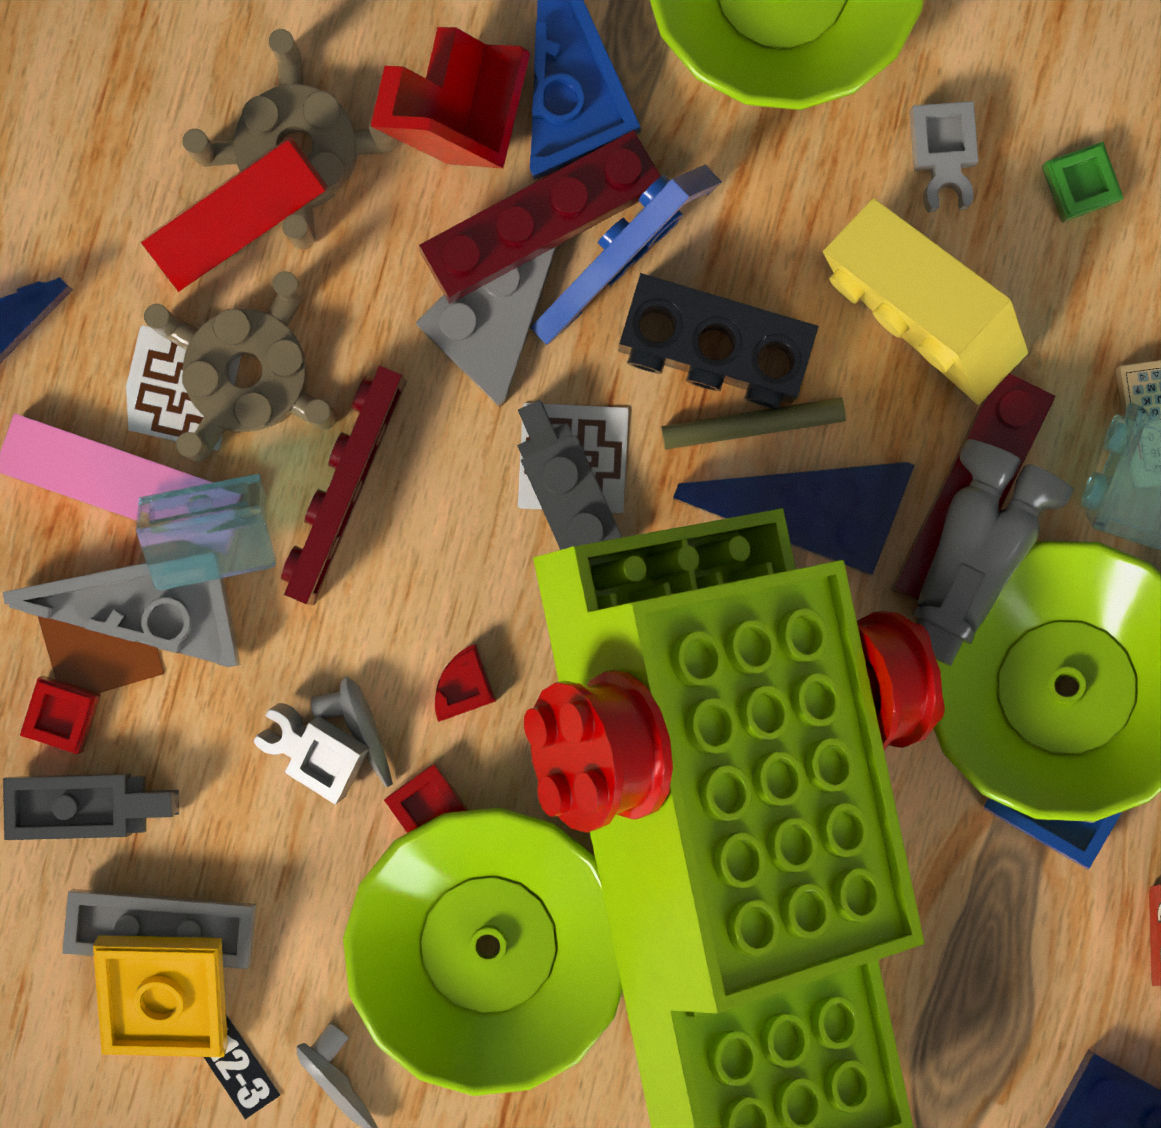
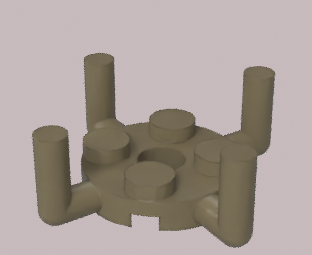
M277 29L269 37V46L277 59L279 86L267 90L246 102L236 126L234 140L210 141L202 130L190 129L184 134L182 142L184 148L201 166L237 164L239 171H241L281 143L288 134L302 132L310 136L313 147L307 158L328 187L325 192L293 214L287 216L283 222V231L292 244L298 249H308L315 241L313 207L322 205L335 196V193L350 178L354 171L357 155L391 152L396 149L399 140L370 127L372 119L369 122V129L354 130L347 113L333 95L315 87L303 85L301 53L289 31Z
M283 271L274 277L273 288L277 296L267 313L250 309H226L197 329L172 314L161 304H152L145 310L144 320L149 327L186 350L183 360L182 384L193 405L204 416L194 433L185 432L178 437L176 447L181 455L196 462L204 461L211 454L225 429L234 432L258 431L284 421L292 413L321 430L330 429L335 424L336 414L325 401L315 399L305 393L307 384L305 356L296 336L287 327L304 299L305 292L300 282L292 273ZM242 355L255 356L262 365L261 378L255 385L249 388L234 386L229 377L231 363Z

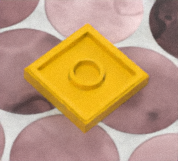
M97 936L93 945L102 1055L225 1056L228 1039L222 938Z

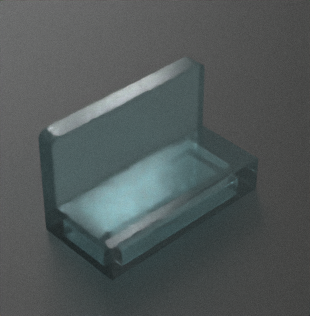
M260 473L139 497L136 532L154 587L157 590H165L275 567L276 554L266 523V493Z

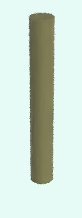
M841 397L784 406L779 409L771 408L661 426L664 448L668 450L844 422L846 416Z

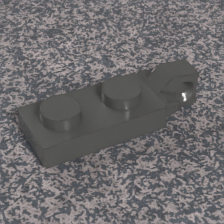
M540 400L518 409L530 437V440L517 445L523 458L521 463L560 550L622 538L578 436L573 435L568 423L554 428L543 402Z
M131 773L3 778L4 840L128 837L132 833L146 832V818H164L179 815V790L146 791L145 776H131Z

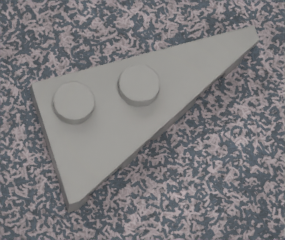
M556 247L451 304L443 295L416 322V325L499 408L507 400L509 388L521 352H523L529 334L528 330L534 312L537 309Z
M216 549L2 592L5 604H9L10 608L21 610L25 613L43 618H51L95 632L155 646L162 650L181 653L226 667L241 665L219 553Z

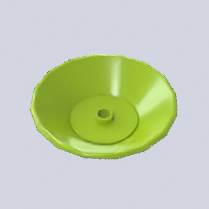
M650 0L660 36L697 80L745 105L803 110L857 92L897 59L923 10V0Z
M1040 541L1035 543L1031 551L1012 574L986 619L974 634L975 637L972 644L962 643L951 666L937 660L941 671L945 712L941 721L933 729L943 754L983 796L1034 819L1095 822L1148 803L1161 792V572L1149 562L1100 542ZM1062 678H1071L1077 682L1079 690L1071 697H1063L1055 690L1056 682Z
M500 807L443 813L394 840L358 885L343 936L348 993L374 1043L420 1081L471 1096L531 1090L580 1063L615 1019L623 990L595 856L554 823ZM487 934L495 936L500 943L499 951L489 956L482 954L477 948V940L481 936Z

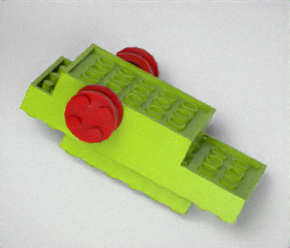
M783 508L578 545L533 557L559 682L542 690L534 707L526 711L524 715V731L531 744L532 763L538 779V798L542 809L551 817L558 816L571 829L585 833L590 832L651 1128H914L878 960L925 944L884 750L888 746L905 748L925 740L944 716L945 705L942 694L941 671L931 646L928 631L921 624L913 623L899 612L880 610L872 612L856 621L844 560L796 569Z

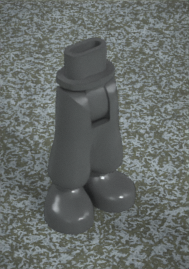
M972 439L966 440L960 452V460L962 465L972 474L973 481H971L969 486L959 490L953 497L940 543L917 602L919 607L914 608L911 614L913 618L917 619L916 623L921 624L928 631L936 660L949 666L952 665L963 642L972 644L975 637L974 634L986 619L1006 583L1039 538L1040 524L1038 518L1040 513L1045 509L1056 510L1066 506L1073 493V488L1062 479L1043 468L1028 464L1023 466L1016 480L1014 495L1008 507L999 510V499L1005 487L1013 478L1021 460L1019 457L1001 448Z

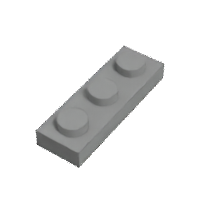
M72 889L68 891L62 954L94 956L93 945L98 935L222 938L223 967L248 969L252 961L256 904Z

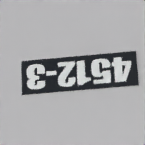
M226 1014L228 1047L225 1056L204 1057V1059L244 1119H247L278 1098L280 1093Z

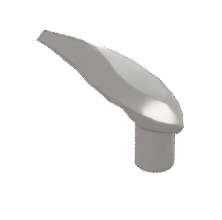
M346 676L340 683V691L312 697L311 708L314 717L320 716L323 719L344 715L352 735L358 741L370 747L366 757L376 775L385 787L393 785L388 762L372 712L360 687Z
M329 1023L311 1047L306 1043L297 1045V1055L301 1065L341 1111L362 1128H378L364 1103L352 1090L348 1077L330 1063L349 1037Z

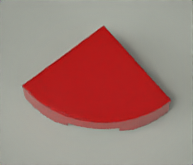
M477 644L465 648L454 656L441 674L435 695V712L438 722L496 702Z

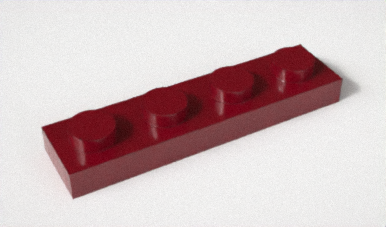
M633 130L419 244V251L449 304L638 203L640 196L661 175Z
M379 365L374 379L368 376H364L352 404V410L359 412L350 435L341 432L329 458L328 466L336 469L327 492L318 489L308 507L304 520L305 523L312 525L303 548L296 545L292 548L282 570L281 580L289 582L284 593L285 596L307 605L315 604L407 383L402 374Z
M1009 373L985 398L891 587L892 590L918 602L922 586L940 543L953 497L959 490L969 486L971 481H973L972 474L962 465L960 460V452L966 440L972 439L984 442L1020 458L1021 462L1013 478L1005 487L999 499L998 509L1001 510L1056 397L1055 395Z

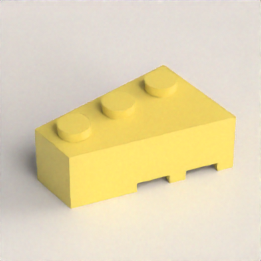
M875 198L823 250L833 272L829 280L835 289L854 304L859 300L862 301L873 311L874 317L886 330L898 338L902 337L978 406L1029 353L1011 299Z

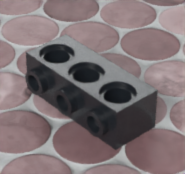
M640 273L620 339L618 352L629 355L627 364L635 368L662 374L664 366L688 372L686 382L712 391H721L723 383L745 389L744 399L747 401L779 409L782 401L792 404L799 395L819 326ZM650 313L666 315L673 324V335L664 342L647 340L639 328L642 318ZM709 330L721 331L729 337L732 344V352L727 358L722 360L709 359L703 355L699 348V337ZM769 347H775L784 351L790 361L789 373L780 378H772L764 374L758 365L759 352Z

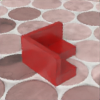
M437 27L426 78L404 66H384L370 127L446 164L504 169L530 52L518 45L485 44L457 27Z

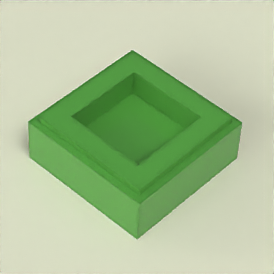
M1104 142L1055 158L1042 165L1062 223L1119 203L1124 199Z

